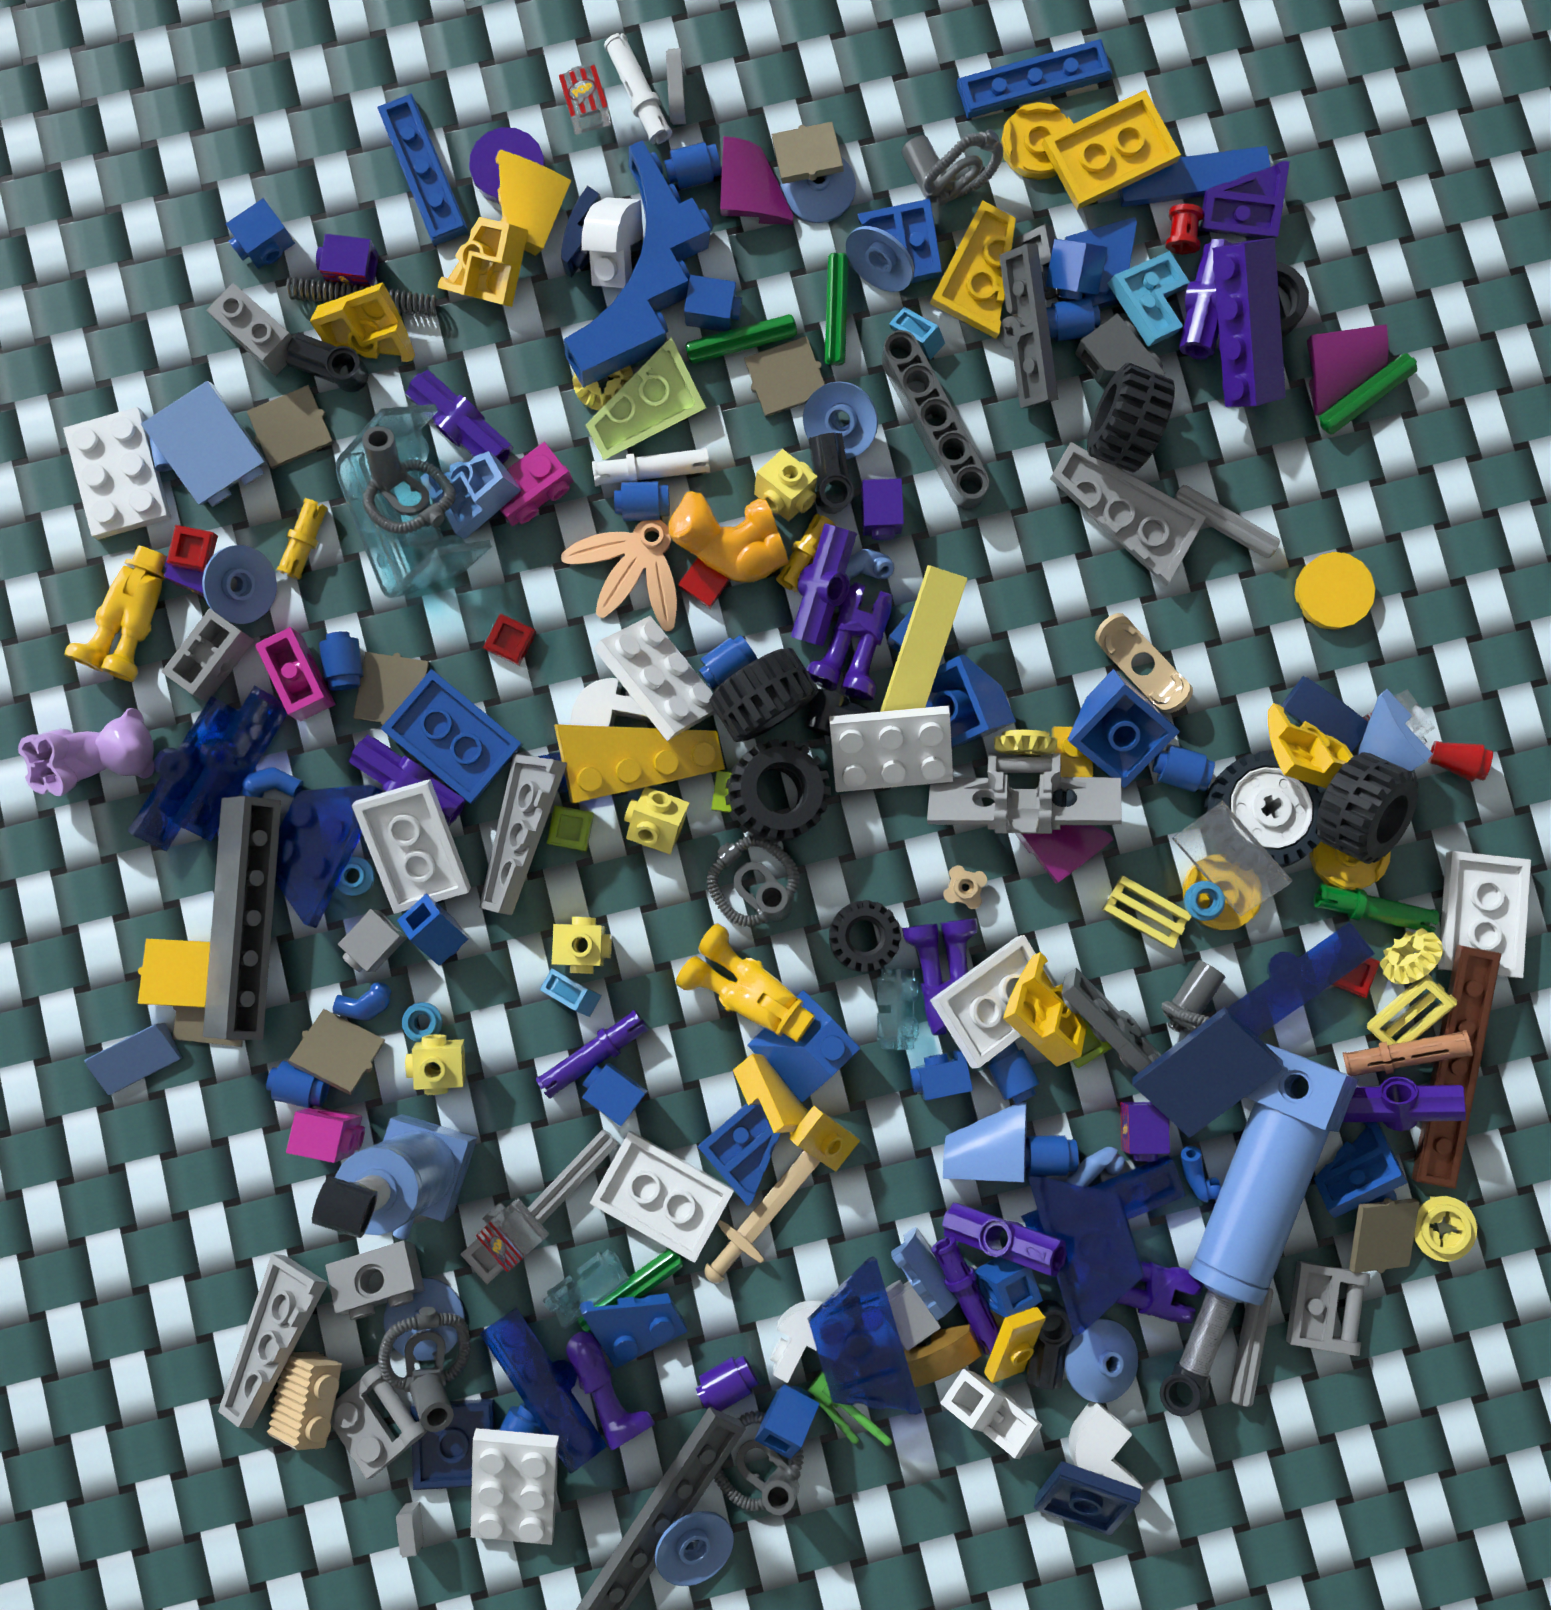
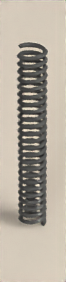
M291 276L287 279L286 283L287 294L291 300L296 298L298 301L300 299L303 301L308 300L309 302L314 301L315 303L320 301L322 304L332 301L334 294L335 299H338L340 295L343 297L365 289L363 285L359 288L357 285L354 287L351 284L347 286L345 283L340 285L339 282L335 285L333 282L329 284L327 281L323 283L321 280L316 282L315 279L311 282L309 279L305 281L303 278L299 280L295 277L292 284V296L290 291ZM393 289L390 290L389 294L393 302L395 299V306L399 313L403 311L405 314L409 312L410 314L416 313V315L422 314L423 316L427 314L429 317L432 315L436 316L437 298L435 294L430 297L429 293L426 296L421 293L419 296L417 292L413 295L411 291L407 294L405 290L402 293L399 290L396 292Z

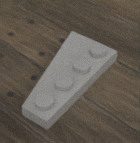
M1070 442L1050 477L1051 481L1165 586L1170 583L1206 518L1203 514L1116 466L1089 456L1087 450Z
M513 755L479 908L501 914H513L564 774L566 762Z
M271 1254L218 1410L220 1414L238 1428H253L328 1284L327 1281L286 1255Z

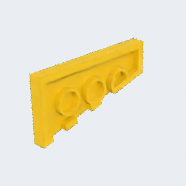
M554 725L561 760L567 763L564 774L571 803L725 769L717 731L686 730L667 741L657 728Z

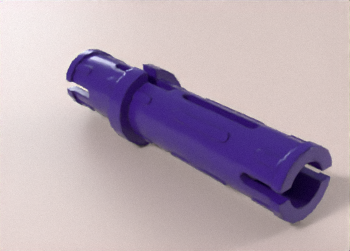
M634 1009L629 1015L606 1030L603 1027L597 1031L598 1036L543 1075L536 1077L541 1090L543 1088L546 1089L544 1094L551 1099L556 1093L609 1056L615 1058L621 1054L620 1049L644 1032L649 1031L644 1020H640L639 1013Z
M954 1237L941 1239L932 1246L931 1251L946 1277L944 1283L947 1289L953 1292L983 1353L985 1355L991 1354L1000 1329L976 1282L977 1274L971 1266L967 1265Z

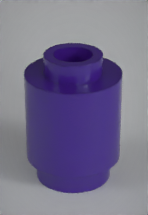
M744 1355L737 1359L732 1356L700 1375L701 1385L696 1387V1391L707 1410L709 1407H713L715 1410L722 1412L752 1394V1388L759 1385V1381Z

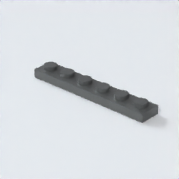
M711 1407L708 1408L576 1610H627L656 1567L655 1551L661 1536L675 1521L692 1512L746 1430L739 1419Z

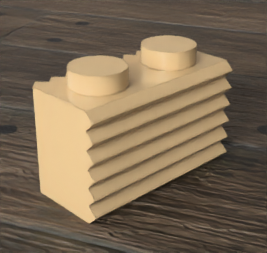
M292 1352L280 1374L281 1378L277 1381L279 1387L275 1390L277 1392V1395L274 1397L276 1403L272 1406L274 1411L270 1414L273 1419L269 1422L271 1428L267 1433L296 1450L325 1448L331 1430L330 1423L336 1394L339 1389L342 1363H337L338 1361H333V1359L323 1356L319 1352Z

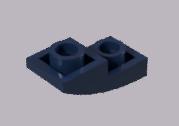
M588 185L572 210L562 242L561 260L565 274L571 278L578 268L582 270L590 262L589 251L582 250L583 225L589 209L594 203L600 201L601 197L598 192Z
M1302 676L1281 705L1284 708V712L1302 725L1307 721L1317 727L1322 733L1332 736L1345 744L1351 753L1363 738L1368 725V721L1305 676Z

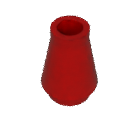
M1434 741L1430 750L1433 754L1428 759V763L1442 767L1471 782H1474L1475 779L1484 781L1492 764L1493 751L1484 749V744Z

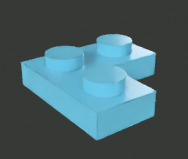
M1170 251L1115 274L1107 283L1148 347L1175 335L1183 327L1165 298L1182 291L1190 281Z

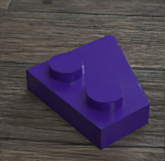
M1290 161L1279 162L1272 167L1249 173L1234 181L1225 182L1206 190L1203 202L1204 214L1199 231L1276 239L1279 235Z

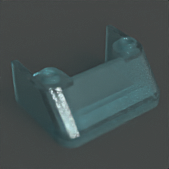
M435 404L380 409L340 454L336 462V475L379 587L388 598L406 596L459 575L492 548L490 540L465 543L458 535L443 537L439 526L436 528L431 525L429 527L425 526L421 530L417 529L416 532L403 533L402 535L392 533L375 524L368 517L366 510H364L363 495L369 485L368 481L372 478L362 442L363 434L375 426L387 427L394 434L400 461L403 463L409 459L412 461L413 459L426 461L429 456V446L422 435L421 429L438 412ZM413 469V471L407 472L422 484L418 470L414 471ZM404 481L390 490L393 495L397 496L400 504L404 506H414L422 498L416 490L411 492L410 486ZM377 493L374 498L377 510L391 521L404 523L418 516V514L413 516L399 514L380 493Z

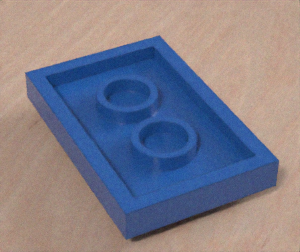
M432 669L380 728L472 805L509 763L513 755L523 746L520 741Z

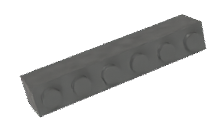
M239 796L222 798L203 1037L229 1040H263L281 800Z

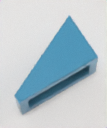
M903 307L889 323L890 327L895 331L905 330L913 334L929 360L945 344L938 325L906 307Z
M551 968L540 988L542 992L588 1017L591 1016L602 996Z

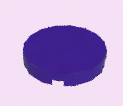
M500 127L485 133L476 141L470 153L469 170L475 186L485 198L500 204L498 200L500 177L499 164H496L495 158L499 150L513 153L545 166L544 156L538 142L529 133L517 128Z

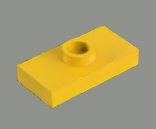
M815 1106L811 1108L789 1137L799 1148L835 1172L860 1142V1139Z
M1033 1307L1004 1318L984 1371L991 1383L1024 1372L1028 1360L1033 1355L1034 1345L1046 1318L1038 1307Z

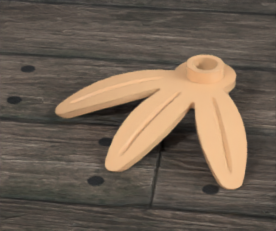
M661 520L641 521L637 524L633 533L607 532L596 534L576 542L562 552V562L573 565L597 563L625 555L610 572L601 589L596 607L598 617L604 618L612 613L630 594L638 582L643 569H646L648 594L654 614L664 631H671L674 628L677 598L673 576L668 562L663 555L671 544L668 526ZM654 531L658 533L659 538L654 542H649L644 536L647 532Z

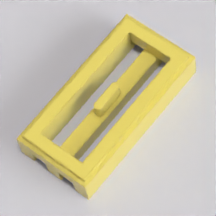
M1120 876L1102 911L1170 949L1175 948L1179 935H1182L1186 922L1191 918V915L1186 910L1125 876ZM1123 889H1128L1178 917L1176 923L1123 894ZM1117 900L1170 929L1169 936L1116 908Z
M1428 974L1422 979L1415 981L1367 1023V1029L1380 1041H1387V1045L1414 1041L1457 1005V999L1451 994L1448 995L1445 992V988L1439 983L1436 984ZM1426 988L1429 990V992H1427L1422 998H1420L1416 1003H1414L1409 1009H1407L1388 1027H1386L1384 1030L1381 1029V1027L1385 1023H1387L1392 1017H1394L1413 999H1415L1419 994H1421ZM1436 998L1441 1001L1396 1041L1391 1038Z

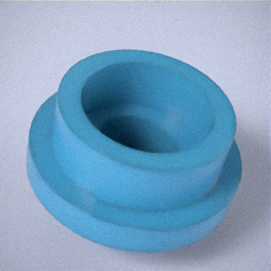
M353 856L343 859L337 865L334 872V881L337 888L349 896H359L366 893L374 883L375 874L373 867L367 860ZM357 869L360 873V878L356 883L351 884L347 879V874L350 870Z
M1200 881L1187 889L1184 896V905L1187 912L1193 918L1200 921L1215 919L1222 913L1225 906V897L1220 887L1209 881ZM1200 894L1207 895L1210 900L1209 906L1206 909L1201 908L1197 903Z
M426 1002L411 1005L405 1011L402 1018V1027L405 1034L416 1042H422L423 1036L439 1034L443 1025L442 1015L438 1008ZM422 1014L426 1015L430 1020V1024L425 1030L417 1026V1018Z

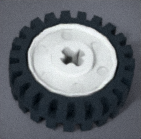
M1259 751L1254 755L1252 753L1245 755L1226 767L1216 777V780L1208 790L1210 794L1205 799L1204 807L1208 808V811L1204 814L1205 823H1210L1211 826L1207 830L1210 838L1216 837L1218 843L1215 845L1220 852L1226 850L1229 853L1226 858L1232 862L1240 861L1241 867L1246 869L1255 867L1256 871L1264 872L1270 869L1275 871L1288 867L1311 853L1321 841L1317 835L1316 822L1325 792H1319L1318 787L1320 786L1285 776L1274 753L1268 755V751ZM1267 807L1271 814L1266 816L1262 812V808Z

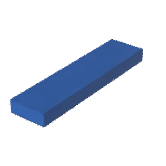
M1098 39L958 78L957 88L966 117L969 119L1110 80L1112 70L1102 40Z
M412 93L378 106L377 109L433 245L436 246L469 233Z
M1267 146L1180 157L1178 162L1120 189L1121 207L1205 196V191L1209 188L1271 167Z

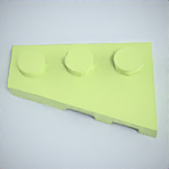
M672 337L657 350L585 425L602 460L706 408Z

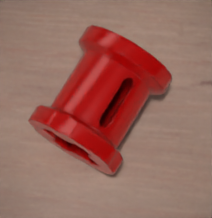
M1178 204L1170 208L1168 217L1172 221L1170 237L1166 240L1165 248L1171 253L1186 255L1199 251L1201 242L1197 239L1198 225L1204 214L1201 207L1194 204Z

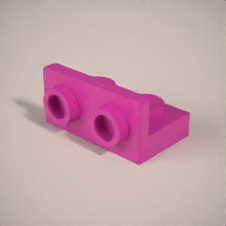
M545 442L507 469L522 491L504 505L500 512L512 527L518 522L524 524L534 518L539 512L538 508L549 499L556 501L569 491V485L574 482L570 471L565 465L561 464Z

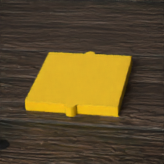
M146 938L143 965L138 969V973L141 975L138 1004L205 1008L210 942Z

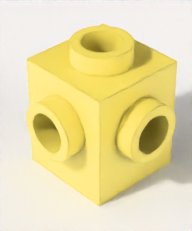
M782 449L756 472L754 495L762 500L766 499L771 511L780 514L789 522L798 512L805 513L813 505L816 499L817 475L814 474L813 470L806 463L797 461Z
M645 787L639 800L631 799L627 808L624 821L629 822L630 825L626 839L671 855L682 831L690 802L673 797L665 792Z
M572 917V925L553 924V965H570V973L594 974V966H604V958H611L612 935L605 934L604 926L596 925V918ZM585 938L588 942V947L586 951L581 953L578 949V943Z
M434 1034L423 1036L422 1042H415L412 1054H406L405 1057L406 1078H413L414 1090L424 1089V1094L440 1095L448 1093V1088L464 1086L466 1080L464 1039L446 1040V1035ZM431 1062L437 1063L439 1067L433 1066Z

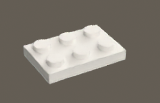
M139 407L63 428L91 536L97 540L172 519L160 473L155 470L149 435L141 425L146 420L143 411Z
M651 615L600 640L594 647L596 653L667 741L716 713L709 702L713 694L712 691Z
M948 706L829 716L836 792L953 782L951 726Z
M431 779L356 800L353 803L352 808L394 914L409 910L426 893L438 902L469 892L471 889L469 880Z
M1456 851L1446 852L1440 933L1443 953L1438 962L1439 970L1452 971L1456 947L1461 945L1502 953L1497 976L1523 978L1531 868L1530 859Z
M1025 935L1015 937L930 999L972 1069L980 1068L1022 1036L1003 1017L1021 973L1032 956L1036 954ZM1043 966V970L1045 971V973H1046V975L1048 976L1049 980L1051 981L1052 985H1053L1054 987H1056L1055 984L1053 983L1052 979H1051L1050 976L1048 975L1047 971L1045 970L1044 966Z
M629 1131L593 1195L590 1204L695 1263L731 1198L734 1189L636 1133Z
M476 1428L472 1449V1538L552 1545L555 1531L559 1436Z

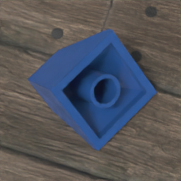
M959 655L938 667L925 708L949 707L952 749L990 735L1016 722L1002 686L966 655Z
M1113 669L1086 697L1068 737V741L1111 778H1121V786L1126 788L1180 731L1140 691Z
M804 990L796 997L804 1002L802 1007L815 1015V1019L799 1042H795L785 1034L778 1036L764 1028L747 1045L755 1054H761L766 1057L802 1103L861 1049Z

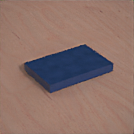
M1223 1007L1132 1078V1086L1190 1138L1284 1069V1065L1280 1057L1232 1012Z

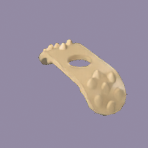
M1123 613L1113 614L1100 624L1095 636L1097 644L1160 711L1173 713L1180 710L1190 701L1193 695V687ZM1147 653L1153 658L1154 668L1150 674L1142 676L1133 671L1131 662L1136 654Z

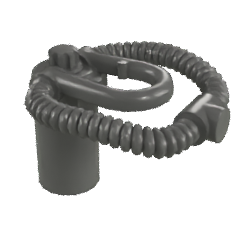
M990 128L985 133H969L965 135L941 160L928 137L923 135L909 140L901 150V154L925 199L930 198L931 203L937 202L938 205H945L955 198L971 194V192H975V189L978 190L989 182L995 172H997L1004 152L998 135ZM970 146H976L977 148L992 152L989 164L980 175L983 162L977 155H971L959 160L946 172L947 168ZM974 165L968 173L961 176V179H959L957 182L955 181V176L961 170L968 166Z
M375 426L368 429L362 437L372 478L368 481L369 485L364 491L362 500L368 517L382 529L401 535L403 533L416 532L417 529L421 530L425 526L429 527L431 525L434 528L440 526L444 521V513L452 506L456 499V490L451 481L440 469L429 462L421 461L420 459H413V461L409 459L408 461L405 460L404 463L400 461L394 434L387 427ZM414 469V471L418 470L430 475L444 492L443 498L428 507L430 502L429 491L407 472ZM404 481L410 486L411 492L416 490L422 498L418 504L408 507L400 504L397 496L393 495L390 490ZM380 493L399 514L406 516L418 514L417 518L405 521L404 523L391 521L377 510L374 502L376 494Z
M750 835L743 837V840L739 839V842H735V845L727 842L717 851L719 859H716V862L712 864L713 866L707 872L709 875L706 876L708 879L706 883L715 905H718L717 907L723 913V916H726L731 922L734 921V924L743 925V927H751L752 925L755 927L760 925L761 922L767 924L769 921L782 922L787 919L792 910L791 901L795 899L793 893L797 892L796 889L799 887L797 884L800 883L798 880L800 878L798 875L799 871H796L798 867L795 866L796 863L793 862L791 856L787 855L788 853L784 852V849H781L777 844L768 843L766 839L758 841ZM753 846L763 847V850L766 849V852L769 851V854H772L778 861H781V864H783L788 873L789 880L785 889L762 863L749 862L740 866L734 876V888L758 913V915L744 916V914L741 915V913L730 907L728 901H725L726 898L721 894L722 891L719 884H717L718 877L721 874L720 871H723L725 866L729 867L742 855L741 852ZM751 870L759 871L766 878V883L757 890L756 899L753 893L749 894L742 886L743 876Z
M1198 960L1173 1000L1162 1003L1161 1009L1170 1020L1168 1027L1175 1032H1180L1182 1029L1186 1034H1190L1207 1021L1210 1017L1202 1014L1225 980V975L1213 966Z
M433 1307L421 1308L419 1314H416L415 1317L403 1319L401 1322L398 1321L397 1324H393L386 1331L379 1348L378 1366L386 1383H389L390 1386L396 1389H403L405 1393L410 1392L423 1428L430 1432H438L448 1427L453 1420V1409L444 1387L447 1382H451V1379L454 1380L455 1376L458 1377L466 1367L471 1342L468 1325L462 1317L451 1313L438 1314ZM442 1324L443 1326L447 1325L455 1328L459 1340V1351L456 1361L444 1373L445 1341L438 1332L426 1330L438 1328ZM413 1328V1330L417 1329L419 1332L412 1335L405 1345L406 1376L403 1378L396 1375L393 1368H391L390 1354L395 1339L402 1335V1333L404 1334L405 1331H411ZM423 1340L434 1341L437 1345L436 1351L432 1353L435 1360L434 1367L415 1370L414 1363H416V1358L413 1355L415 1346Z
M751 1411L750 1414L746 1412L745 1415H741L737 1419L746 1428V1426L754 1423L761 1424L765 1414L763 1411L760 1413L759 1411H755V1413ZM754 1439L747 1441L740 1447L736 1458L738 1471L746 1480L762 1491V1498H759V1500L757 1498L748 1499V1497L738 1493V1490L730 1484L728 1478L721 1471L722 1468L715 1475L714 1481L720 1487V1490H723V1494H726V1497L733 1501V1504H737L738 1507L741 1506L742 1509L746 1508L747 1511L751 1509L752 1512L755 1510L759 1512L760 1509L764 1511L766 1509L773 1515H784L792 1509L799 1493L798 1479L801 1476L799 1470L802 1469L801 1465L804 1463L802 1461L804 1459L802 1455L804 1451L800 1449L792 1457V1463L787 1465L777 1452ZM759 1448L769 1456V1461H773L778 1467L766 1482L759 1478V1473L753 1474L745 1465V1455L750 1449Z

